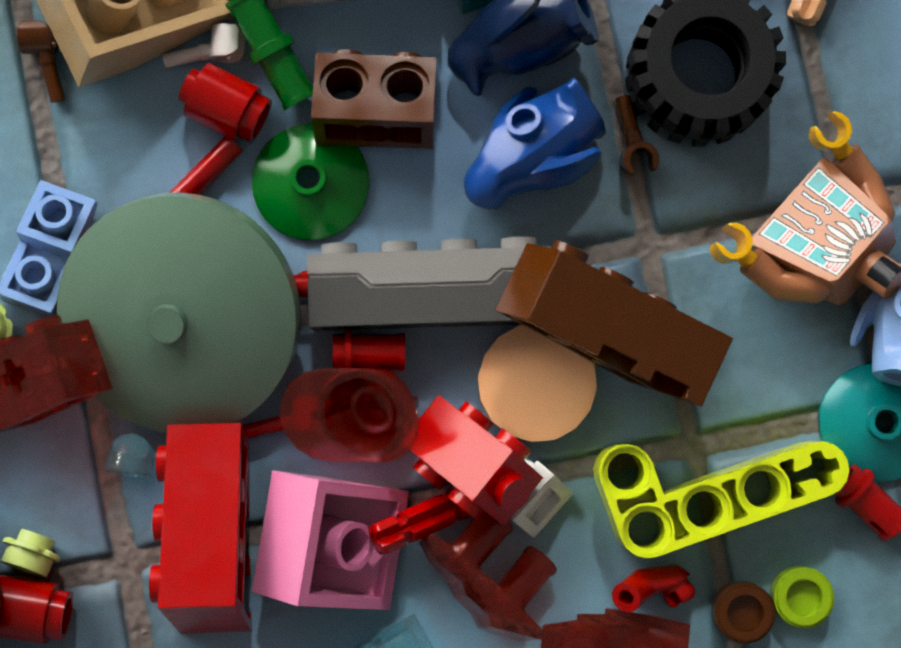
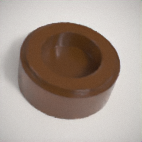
M733 581L720 588L714 596L711 605V615L716 628L724 636L737 643L749 644L761 640L769 633L775 620V607L769 594L761 587L748 581Z

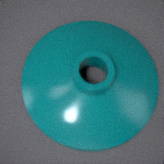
M872 363L851 368L833 381L822 398L818 413L821 441L832 443L841 449L848 459L849 467L856 464L862 470L868 468L874 472V482L900 479L901 386L898 387L877 380L872 374ZM883 410L890 413L893 418V427L885 434L880 432L875 424L876 416Z

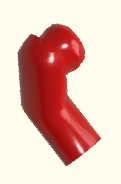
M671 564L636 569L614 587L612 599L618 609L629 613L634 612L650 597L661 592L666 605L675 608L681 602L684 604L694 597L695 587L687 578L690 573L679 565Z

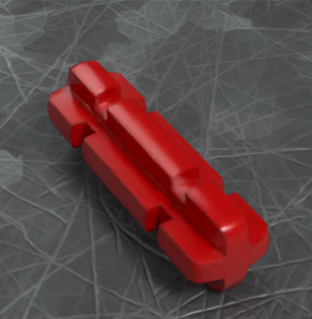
M452 488L446 491V495L442 493L398 512L396 517L393 515L371 524L368 532L375 550L380 555H385L405 547L406 541L408 543L416 542L456 524L457 520L460 521L471 516L447 497L454 489Z

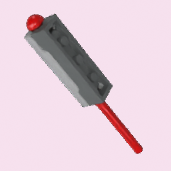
M508 237L501 239V248L477 249V240L448 239L441 241V250H417L416 241H387L381 243V252H357L356 243H326L321 245L322 254H307V271L293 276L299 298H308L309 328L313 331L521 325L495 310L526 244L537 245V239L535 237Z

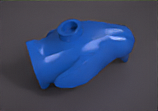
M572 77L569 81L536 98L534 97L537 89L526 87L502 106L494 119L490 134L463 179L465 195L469 201L481 208L497 210L510 197L528 191L550 190L570 185L591 170L599 160L601 151L599 148L592 147L587 150L586 148L594 139L602 138L606 134V130L599 111L575 78Z

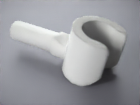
M226 23L214 24L212 26L210 44H199L195 47L164 53L162 56L166 68L201 60L236 64L244 56L245 37L237 25Z

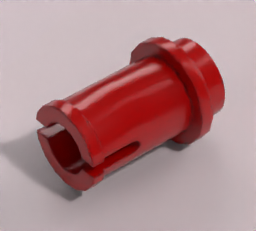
M345 329L344 334H333L332 370H344V376H351V370L405 371V333H398V335L351 334V329Z
M856 464L849 467L847 482L840 491L835 493V503L841 508L848 506L877 534L881 541L885 542L888 538H894L901 532V506L873 481L875 477L874 472L868 468L862 470Z

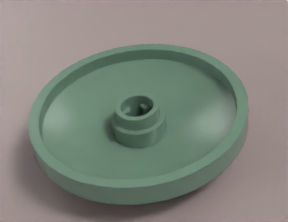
M178 192L149 195L118 207L100 218L85 232L70 253L63 269L57 296L58 327L62 344L75 373L85 387L97 400L118 416L135 425L161 433H167V425L236 423L251 414L273 393L286 375L293 361L300 336L301 308L298 289L290 266L277 244L262 227L240 210L227 203L198 194Z

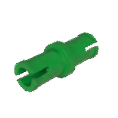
M230 0L225 6L231 11L252 49V52L248 54L253 65L260 63L283 104L281 105L283 109L286 110L312 96L313 86L291 48L295 41L290 32L283 34L266 1Z

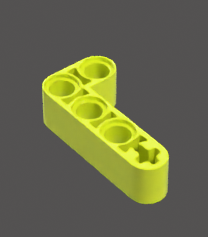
M805 441L662 490L653 462L644 450L630 444H615L608 446L600 452L595 459L593 471L612 530L619 544L635 556L653 558L831 496L840 491L847 482L849 464L843 451L834 444L824 441ZM625 453L634 458L637 463L638 475L630 486L617 488L608 477V467L614 457ZM811 458L824 461L825 468L817 472V479L797 477L789 480L785 471L796 472L812 465ZM760 471L768 478L771 489L769 496L764 502L759 505H753L745 496L744 486L750 475ZM705 491L714 502V513L706 523L694 525L687 516V503L694 494ZM648 511L655 516L658 522L657 535L648 544H634L629 537L628 528L630 521L640 512Z

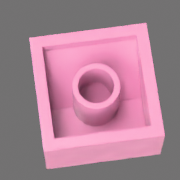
M272 470L252 592L295 606L390 610L400 549L389 554L380 555L372 544L368 528L371 524L393 515L396 517L398 512L407 509L409 491Z

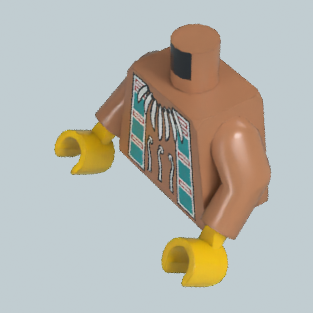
M831 112L827 115L830 122L837 128L838 135L834 142L826 140L816 126L810 128L809 140L811 145L818 150H831L835 156L833 161L831 162L823 157L753 236L744 225L739 223H729L722 227L726 234L735 239L737 243L735 253L729 252L723 245L717 242L710 245V253L715 261L721 264L738 262L741 265L740 272L777 301L817 304L827 300L835 305H842L861 284L885 300L891 298L901 287V264L887 256L896 243L892 223L895 210L880 174L858 145L850 146L848 143L852 134V124L849 118L843 113Z

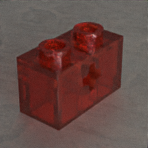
M60 315L49 316L25 325L26 336L24 337L22 335H15L0 339V433L37 424L113 389L89 319L63 324Z

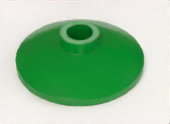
M302 124L283 130L263 147L254 165L252 191L259 211L273 228L295 239L317 241L341 233L358 218L365 206L369 193V172L366 161L357 146L315 145L312 124ZM305 169H314L319 172V182L313 188L306 189L298 184V176Z

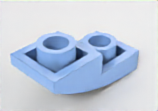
M40 180L16 230L20 242L0 282L1 301L54 320L56 319L57 296L63 269L79 239L92 226L98 205L95 199Z

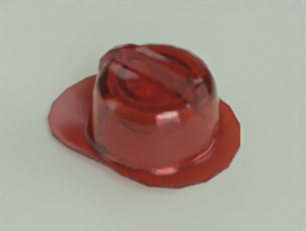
M379 367L322 368L304 372L288 385L281 398L280 419L285 434L295 447L314 459L330 462L395 461L407 453L417 438L419 425L417 408L419 407L418 396L412 395L404 380L390 370Z

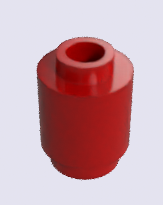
M207 63L201 71L193 68L186 76L178 96V100L185 103L183 111L185 117L233 141H238L241 137L251 143L262 130L272 106V100L261 95L262 89L212 63Z
M0 575V638L47 644L50 639L63 640L71 621L74 600L73 592L60 590L58 583Z

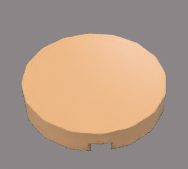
M523 325L515 327L496 339L484 354L477 377L480 402L490 420L500 429H505L514 437L529 442L556 440L576 429L591 411L597 390L594 363Z

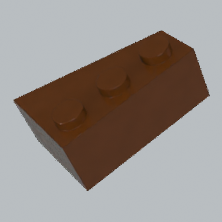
M558 240L554 241L552 248L526 244L495 311L629 383L701 407L703 406L731 345L732 337L677 310V307L671 302L647 292L643 293L632 287L634 282L630 278L605 267H600L598 270L586 264L589 255L572 245Z

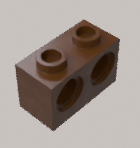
M350 49L337 50L333 53H316L311 109L315 145L434 149L436 57H423L420 54L407 51L398 52L392 56L363 55L361 52ZM346 90L358 93L357 96L348 100H340L334 97L337 93ZM400 93H412L418 97L410 102H400L393 99L394 96Z

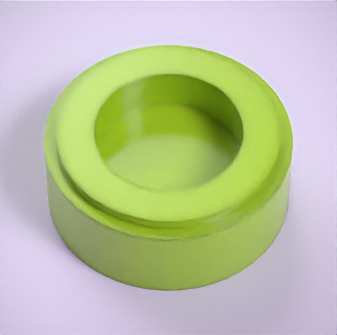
M791 566L782 570L774 578L770 587L769 596L774 603L776 615L784 622L797 628L818 626L828 618L834 606V591L829 580L819 571L806 566Z

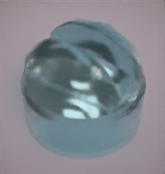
M135 433L123 434L112 441L106 453L103 471L123 477L151 479L155 462L154 450L144 437Z

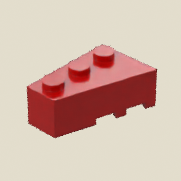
M241 423L167 425L166 445H159L156 451V476L158 482H164L163 504H155L152 516L153 537L155 541H161L160 565H152L150 569V600L152 603H158V609L180 633L252 631V612L244 611L245 575H251V555H245L246 518H250L248 438Z

